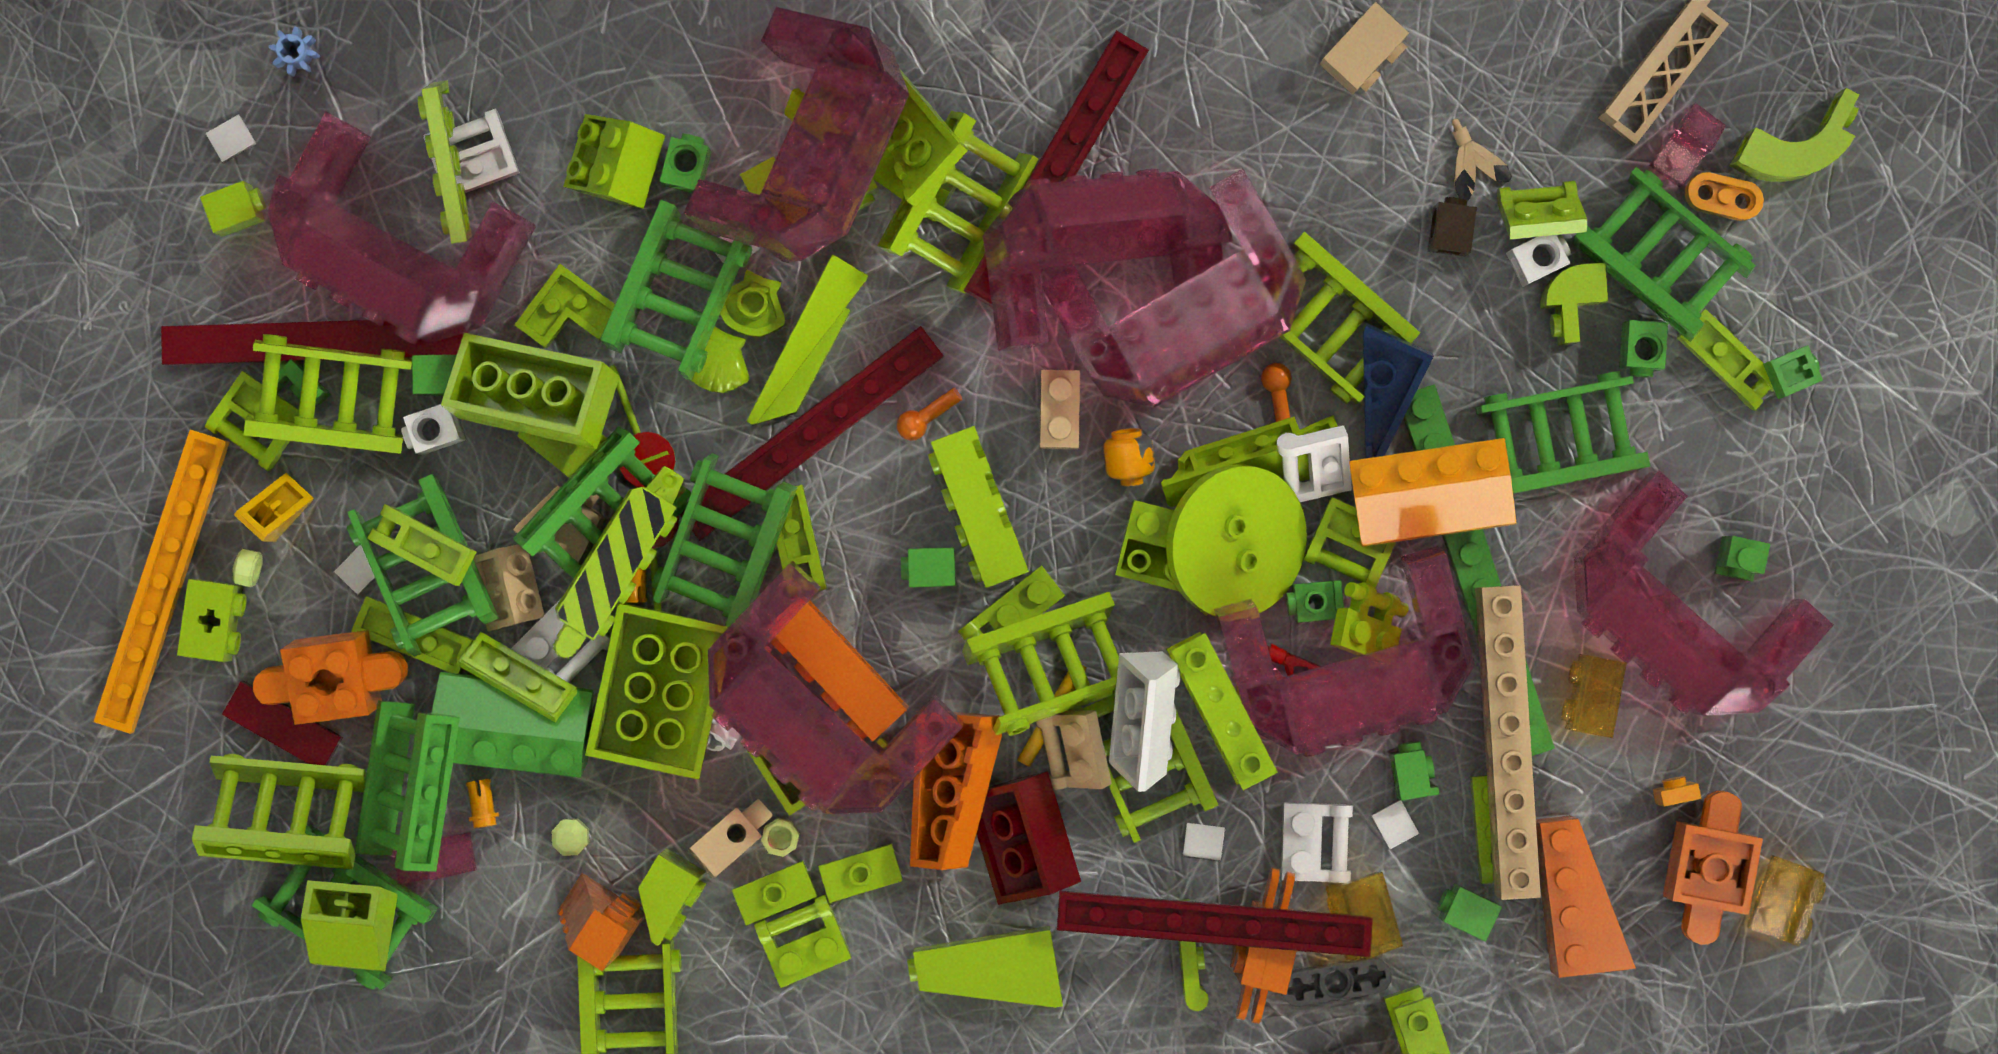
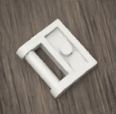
M496 108L485 112V116L455 127L453 129V137L449 138L450 145L488 131H491L493 140L459 152L461 175L456 176L457 184L463 183L465 193L520 173ZM431 158L436 173H438L435 158Z
M1344 425L1300 436L1293 433H1285L1278 437L1277 449L1278 453L1282 456L1284 481L1294 491L1299 502L1352 490L1348 434ZM1308 454L1310 481L1307 482L1299 481L1297 456Z
M558 602L511 648L553 674L555 673L549 666L559 657L558 654L554 653L555 650L552 649L554 647L553 643L564 624L557 619L555 607ZM607 633L604 637L597 635L594 641L590 640L555 675L569 683L602 649L608 650L611 637Z
M1283 802L1281 880L1284 879L1285 873L1288 871L1295 873V881L1351 882V871L1347 870L1348 824L1349 817H1353V805ZM1322 816L1333 817L1332 869H1321Z

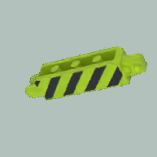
M663 466L646 487L628 490L555 607L557 619L564 623L557 634V639H554V647L552 648L559 657L564 659L566 657L569 659L570 656L573 657V654H576V650H579L586 637L594 641L597 635L601 637L606 635L615 620V617L611 615L618 601L625 604L636 586L631 580L639 568L644 571L647 569L657 552L652 548L659 535L666 538L676 523L677 518L672 514L677 507L673 504L684 478L670 468Z

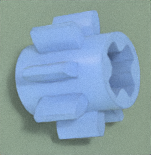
M294 26L292 34H284L280 30L277 31L280 39L276 45H269V49L277 53L278 56L273 61V65L281 68L287 64V74L293 77L297 69L303 68L310 73L311 68L309 64L312 58H320V55L310 47L315 43L316 39L312 35L301 39L302 31ZM294 44L298 47L297 52L299 53V56L295 59L291 57L292 52L289 49Z

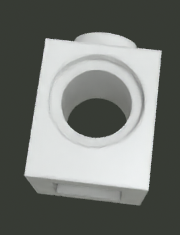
M1562 235L1536 237L1511 249L1506 255L1522 287L1570 264L1568 256L1571 255V251ZM1535 247H1543L1549 252L1550 262L1547 266H1539L1533 260L1532 254Z
M441 404L403 417L406 426L401 428L407 448L409 450L414 448L415 454L424 455L466 440L459 419L442 407ZM434 419L439 424L440 432L434 440L428 441L423 436L422 429L427 421Z

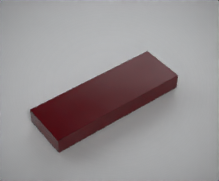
M240 681L222 713L223 716L308 764L327 766L343 739L341 735L318 722L294 725L291 707L284 703L273 705L260 703L255 697L253 686L245 681Z

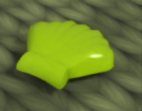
M746 270L744 280L731 287L720 313L725 324L738 333L751 337L766 336L781 329L785 324V316L777 296L781 282L763 278L750 270Z
M715 326L705 348V351L708 352L705 365L700 373L695 372L692 382L707 391L722 394L733 391L748 383L749 374L741 351L746 339L728 334Z

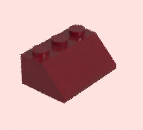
M1048 771L988 787L976 834L998 905L1051 895L1080 883L1081 878Z

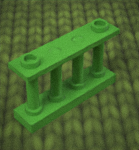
M1635 167L1628 180L1635 189L1600 228L1595 227L1592 230L1587 226V232L1576 233L1572 244L1595 263H1605L1606 272L1691 342L1704 325L1700 320L1702 316L1701 310L1736 271L1747 279L1756 265L1751 262L1753 257L1745 248L1739 244H1734L1733 246L1666 192L1662 188L1663 182L1649 170H1645L1643 173L1639 168ZM1648 197L1665 213L1629 253L1624 252L1620 254L1610 245L1612 243L1611 237ZM1678 222L1695 237L1659 277L1654 276L1650 279L1640 270L1642 267L1641 261ZM1708 247L1723 259L1724 262L1689 302L1683 301L1681 304L1670 295L1672 292L1670 287L1699 254Z
M660 200L600 340L608 349L618 353H622L625 344L629 346L631 343L680 361L681 364L678 371L684 379L692 381L695 372L700 373L705 365L708 355L705 348L739 268H745L750 260L752 246H750L751 241L746 232L739 229L733 243L682 224L681 214L676 206ZM678 238L725 256L726 259L718 278L668 259L665 251L670 240L675 241ZM661 273L710 291L711 294L703 313L653 294L650 286L655 275L659 276ZM646 308L695 326L696 329L688 348L638 329L635 321L640 309L644 311Z
M1620 371L1597 375L1598 383L1511 400H1508L1507 393L1484 397L1485 405L1475 407L1476 414L1491 412L1496 439L1505 438L1513 493L1651 467L1648 451L1636 454L1635 446L1631 447L1619 387L1633 384V376L1621 378ZM1604 390L1616 450H1612L1613 458L1599 461L1598 455L1593 454L1581 394ZM1561 398L1567 399L1578 455L1577 458H1574L1576 466L1561 468L1560 461H1555L1544 405L1545 401ZM1529 405L1540 465H1537L1538 473L1523 476L1522 468L1518 469L1506 409Z
M618 426L516 534L513 540L532 557L537 552L541 553L544 551L573 579L581 565L555 541L554 534L564 523H571L595 545L602 531L581 512V505L591 495H598L614 511L617 510L623 498L608 484L609 479L607 478L617 467L624 466L644 487L648 485L655 475L634 455V449L640 442L630 432ZM682 485L673 504L677 507L672 514L675 517L683 512L688 504L687 500L691 496V492Z
M712 453L705 457L703 461L698 460L694 466L690 482L695 483L665 567L659 566L653 578L651 587L656 589L652 601L660 603L668 597L670 591L722 611V616L728 618L725 626L732 627V633L738 635L746 628L798 487L783 481L775 490L770 488L769 491H765L715 471L719 456ZM711 485L761 505L762 510L767 512L762 526L756 524L753 527L701 506L708 486ZM697 520L749 541L748 545L754 547L749 561L744 559L742 562L689 542L688 540L695 521ZM682 557H688L735 576V581L740 582L736 596L730 595L728 598L676 577Z
M433 474L419 479L418 481L423 492L417 494V499L401 505L397 509L411 517L423 512L427 515L433 513L438 525L433 527V529L468 547L441 482ZM355 509L347 512L352 523L347 526L348 533L356 547L361 545L396 626L391 629V633L400 650L405 648L414 657L420 655L421 651L415 639L468 615L471 618L477 616L485 625L499 619L473 559L462 580L467 595L462 597L463 601L409 625L401 604L449 582L434 574H430L394 590L386 570L407 560L391 551L380 556L375 543L367 539L371 529L377 528L382 516L379 515L365 522L363 516Z
M378 700L355 853L392 855L393 850H396L395 868L404 871L436 872L460 717L418 712L417 720L413 719L415 704ZM410 735H414L412 756L408 758ZM404 773H407L409 776L404 797L401 796ZM399 811L403 812L400 835L395 834Z
M312 825L306 826L305 833L307 835L324 837L325 834ZM355 854L353 869L334 868L332 870L334 876L330 882L347 884L355 880L361 885L382 887L398 894L396 907L399 909L397 912L399 917L392 927L388 962L411 925H417L418 922L424 925L431 921L438 907ZM295 864L274 898L271 900L264 895L255 899L252 907L260 911L258 916L264 922L274 927H278L280 924L305 940L301 919L285 908L312 866ZM348 968L357 974L355 979L360 984L371 990H375L376 987L382 990L393 979L382 971Z

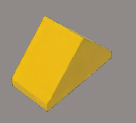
M285 473L238 509L234 516L261 541L276 542L311 504L314 498L291 476Z

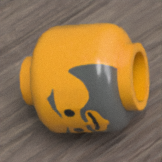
M1140 428L1120 429L1111 432L1112 437L1103 444L1106 474L1113 479L1120 480L1121 486L1143 484V477L1150 475L1155 469L1152 438L1142 434V429Z

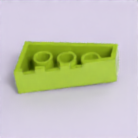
M975 426L932 441L931 445L934 452L927 455L935 476L939 474L944 476L948 488L941 490L948 511L956 509L961 524L954 527L962 548L970 545L975 560L969 561L968 564L975 583L983 581L985 588L1028 573L1029 570L1009 521L1001 495L995 484Z

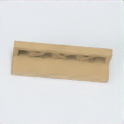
M1688 0L1598 117V119L1633 146L1638 143L1729 25L1727 21L1707 7L1711 0ZM1699 15L1716 27L1708 38L1692 39L1691 26ZM1685 35L1686 41H1680ZM1702 44V46L1699 48L1696 54H1694L1693 45ZM1687 46L1689 63L1685 68L1669 70L1668 55L1674 48ZM1662 64L1663 71H1657ZM1679 74V76L1671 85L1670 75ZM1664 77L1665 94L1662 98L1646 100L1644 86L1651 78ZM1639 94V101L1633 102ZM1655 105L1652 111L1648 114L1647 106ZM1640 107L1642 124L1634 133L1618 120L1627 108Z

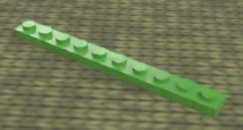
M1435 384L1418 389L1404 416L1414 451L1455 445ZM1483 529L1442 535L1477 642L1478 626L1475 588L1501 586ZM1526 662L1532 756L1555 749Z

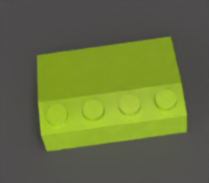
M618 603L585 756L700 780L732 627L631 604Z

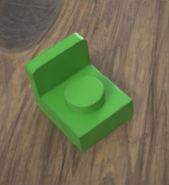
M1809 345L1792 350L1763 363L1778 399L1823 381L1819 371V362L1812 354Z
M291 359L288 362L285 360L280 362L277 393L291 381L293 384L289 388L300 399L304 366L299 361ZM318 381L316 404L321 405L331 394Z

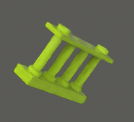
M951 111L945 123L965 147L1007 173L997 194L956 170L954 165L917 207L908 203L905 196L903 197L877 246L901 257L904 252L913 251L952 274L946 287L965 294L964 289L1012 209L1020 192L1032 175L1039 159L1034 155L1018 153L1016 159L1013 160L974 136L972 128L977 120L965 113ZM948 182L989 207L978 227L936 203L937 199L935 196L942 184ZM929 216L970 240L960 261L918 237L916 230L923 218Z
M1304 231L1292 245V248L1297 251L1294 255V262L1258 303L1249 295L1242 302V305L1246 308L1243 315L1258 328L1265 324L1333 384L1330 391L1341 401L1348 404L1352 400L1355 404H1358L1365 397L1356 389L1364 380L1363 358L1345 378L1331 368L1327 362L1364 320L1369 321L1371 318H1374L1384 327L1382 331L1409 343H1412L1421 332ZM1315 267L1325 276L1323 280L1324 286L1288 327L1285 328L1269 312L1307 269L1311 271ZM1344 292L1355 302L1351 306L1354 310L1318 351L1314 353L1298 337L1335 295L1340 296Z
M263 334V341H254L253 351L265 352L259 411H255L254 417H246L243 436L401 454L403 435L396 434V427H392L399 368L411 370L412 359L404 358L405 351L382 349L381 355L287 344V337ZM281 354L305 357L299 415L294 416V422L278 420L279 414L275 413ZM321 359L344 362L338 420H334L333 426L317 424L318 418L314 417ZM360 364L384 366L377 425H373L372 431L357 429V423L353 422Z
M1110 592L966 640L962 653L967 666L979 662L981 666H985L1004 713L1003 716L997 718L993 727L995 735L1005 732L1009 736L1017 735L1029 729V724L1112 695L1115 696L1119 655L1105 624L1115 606ZM1086 626V629H1091L1111 676L1110 679L1090 685L1070 637L1073 633L1072 630ZM1050 638L1051 641H1056L1076 689L1058 697H1055L1034 648L1037 646L1038 641ZM1012 650L1021 654L1040 701L1038 704L1020 710L999 661L1001 654Z
M1199 631L1166 648L1170 658L1178 664L1180 678L1235 784H1240L1244 791L1278 773L1206 633L1202 634Z
M1109 696L1084 708L1080 706L1071 710H1095L1097 718L1114 711L1115 696ZM1177 710L1176 720L1171 725L1170 735L1175 747L1173 748L1172 758L1168 761L1167 772L1174 768L1177 771L1185 769L1190 783L1184 785V790L1129 814L1120 792L1133 786L1122 775L1113 778L1109 769L1112 782L1109 788L1120 811V814L1114 816L1122 836L1130 835L1134 843L1141 840L1136 827L1190 803L1193 806L1200 804L1204 811L1219 806ZM1111 738L1103 741L1106 756L1110 755Z
M238 754L211 755L209 763L215 779L222 780L213 822L208 826H194L192 842L198 856L353 869L356 855L351 839H346L344 833L352 793L364 792L366 781L365 769H360L352 764H340L337 767L246 759ZM238 781L260 783L252 824L246 830L228 827ZM276 785L299 787L290 830L285 833L269 832L266 830ZM314 788L337 790L329 832L324 837L307 835L305 833Z
M666 940L662 944V954L619 955L603 971L577 956L581 1054L607 1053V1049L662 1046H666V1054H678L675 973L681 972L682 961L681 950L674 949V940ZM663 969L664 992L606 994L605 991H599V976L604 975L605 971ZM665 1008V1031L607 1033V1030L601 1029L600 1014H605L606 1010Z
M1419 985L1383 997L1401 1054H1450L1432 997L1424 998Z

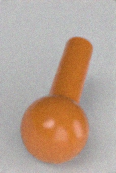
M1281 363L1269 364L1264 368L1261 375L1262 385L1267 391L1271 392L1276 422L1290 418L1286 390L1291 384L1292 375L1290 370Z
M953 387L919 412L909 410L902 413L897 420L898 433L909 441L920 439L927 430V424L962 401V396Z

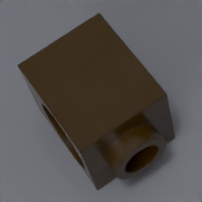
M1445 197L1444 203L1438 202L1433 206L1427 252L1463 257L1469 255L1472 248L1477 207L1467 206L1468 200L1455 197Z

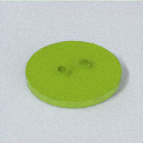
M1235 464L1217 468L1202 476L1180 499L1172 515L1167 533V563L1173 582L1179 592L1197 609L1225 619L1248 618L1273 606L1292 586L1302 566L1307 542V528L1302 506L1294 491L1283 479L1262 468Z

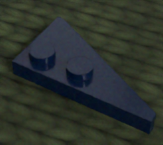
M1367 323L1363 327L1365 459L1385 456L1434 357L1433 353Z

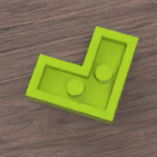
M559 264L517 320L515 326L546 349L569 319L600 340L615 304L566 267Z

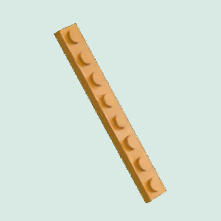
M189 430L93 721L95 723L129 734L135 731L227 453L229 441L195 430Z

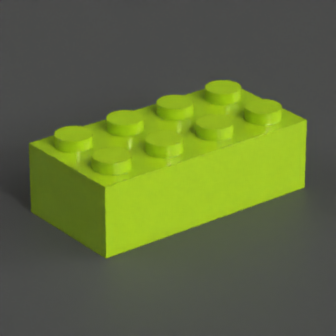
M464 333L441 406L461 420L597 449L620 376L601 361Z

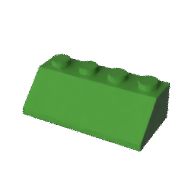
M440 672L431 713L460 717L453 763L581 778L588 763L589 756H585L591 730L593 689L577 688L576 696L558 720L553 722L476 676Z

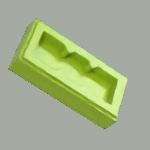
M892 843L818 866L829 903L903 881Z
M804 860L732 889L746 926L818 896Z

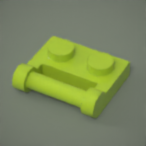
M1575 181L1562 182V186L1512 191L1510 187H1504L1497 190L1498 207L1509 239L1587 232V217L1580 202Z
M242 371L207 420L205 428L213 434L219 432L259 461L258 465L268 472L276 465L290 441L273 439L267 448L251 436H243L244 431L228 421V416L232 411L243 419H246L247 416L254 417L255 411H259L262 383L249 373ZM277 394L275 413L279 414L278 420L294 422V416L299 415V409Z
M1330 497L1312 540L1306 549L1303 560L1312 565L1315 562L1376 588L1396 542L1362 547L1356 507ZM1326 538L1373 558L1374 561L1370 569L1322 548Z
M825 894L815 898V903L770 922L762 920L754 924L758 938L764 947L780 988L852 958L833 909ZM819 917L823 919L825 927L777 946L774 936Z

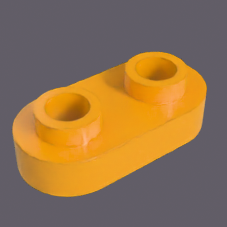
M1711 172L1696 175L1687 183L1685 188V198L1691 208L1699 212L1732 220H1749L1761 211L1764 204L1763 193L1756 184ZM1700 187H1706L1709 190L1710 196L1708 200H1703L1699 197L1698 189ZM1738 195L1745 197L1747 201L1744 209L1737 207L1735 203Z

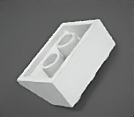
M1163 651L1119 653L1109 763L1138 792L1146 791L1167 774L1168 761L1172 758L1173 753L1170 735L1171 725L1176 720L1174 696L1175 688L1180 683V671L1178 664Z

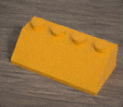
M1505 438L1349 461L1362 547L1515 525L1517 523Z

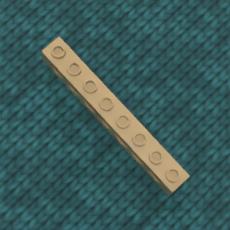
M1521 585L1476 587L1494 894L1501 900L1541 898Z

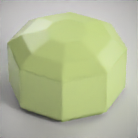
M242 549L238 553L233 564V581L235 584L247 587L256 585L263 564L261 552Z
M777 818L764 827L761 842L769 854L784 857L797 848L800 833L792 821Z
M563 819L552 830V846L562 856L579 855L590 843L589 828L579 819Z

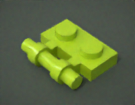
M1349 582L1345 586L1344 593L1347 597L1351 598L1350 607L1337 609L1330 645L1381 665L1394 666L1402 629L1391 625L1392 619L1395 615L1401 618L1405 617L1409 611L1408 604L1402 602L1397 595L1384 592L1381 594L1377 592L1374 586L1367 583L1356 584ZM1370 606L1375 607L1374 617L1368 616Z

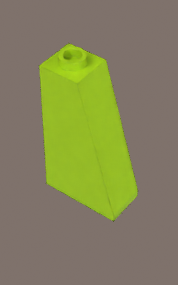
M1050 926L917 947L913 950L914 958L907 959L910 981H918L919 991L1054 1008L1063 1006Z

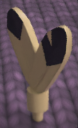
M1453 119L1452 125L1455 131L1452 134L1459 147L1454 177L1457 197L1466 200L1471 198L1475 188L1476 167L1495 181L1503 183L1511 181L1512 176L1508 166L1492 152L1480 144L1471 141L1472 138L1467 127L1462 128L1460 121Z

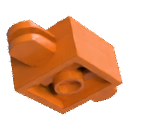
M369 630L295 639L280 649L283 665L267 667L255 677L253 692L262 704L273 705L290 702L294 725L368 716L377 709L378 700L382 701L380 691L395 689L406 679L408 665L405 658L398 652L373 653Z
M1713 791L1706 795L1700 825L1676 821L1663 897L1675 902L1685 903L1681 923L1682 933L1689 940L1700 945L1710 944L1717 940L1720 933L1723 911L1749 915L1763 838L1738 832L1742 803L1737 796L1725 791Z
M1271 868L1263 901L1252 900L1251 906L1289 909L1295 873L1288 871L1285 873L1278 903L1273 905L1279 883L1280 869ZM1246 946L1234 947L1230 967L1233 968V972H1235V976L1240 984H1243L1236 1010V1019L1245 1020L1254 987L1257 988L1252 1008L1251 1022L1256 1024L1261 1022L1268 991L1287 994L1297 951Z

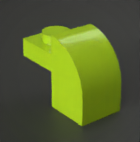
M1605 263L1572 266L1555 275L1545 286L1540 299V309L1555 308L1556 314H1551L1550 329L1552 337H1557L1558 346L1573 345L1580 342L1578 306L1600 305L1608 301Z

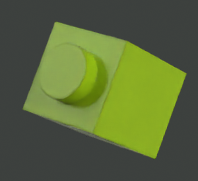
M245 181L200 197L213 233L221 237L265 221L262 210L266 209L263 195L258 187L253 189V186Z

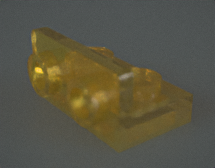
M1579 654L1578 661H1572L1568 678L1569 683L1573 684L1571 699H1565L1561 715L1562 721L1566 722L1565 729L1613 738L1627 666L1626 662Z
M1772 855L1746 927L1800 946L1802 939L1806 940L1811 932L1813 919L1810 918L1814 904H1818L1821 901L1825 892L1824 873Z
M1374 872L1346 883L1326 886L1328 895L1327 905L1331 913L1373 916L1371 956L1344 955L1346 960H1366L1403 946L1383 872Z

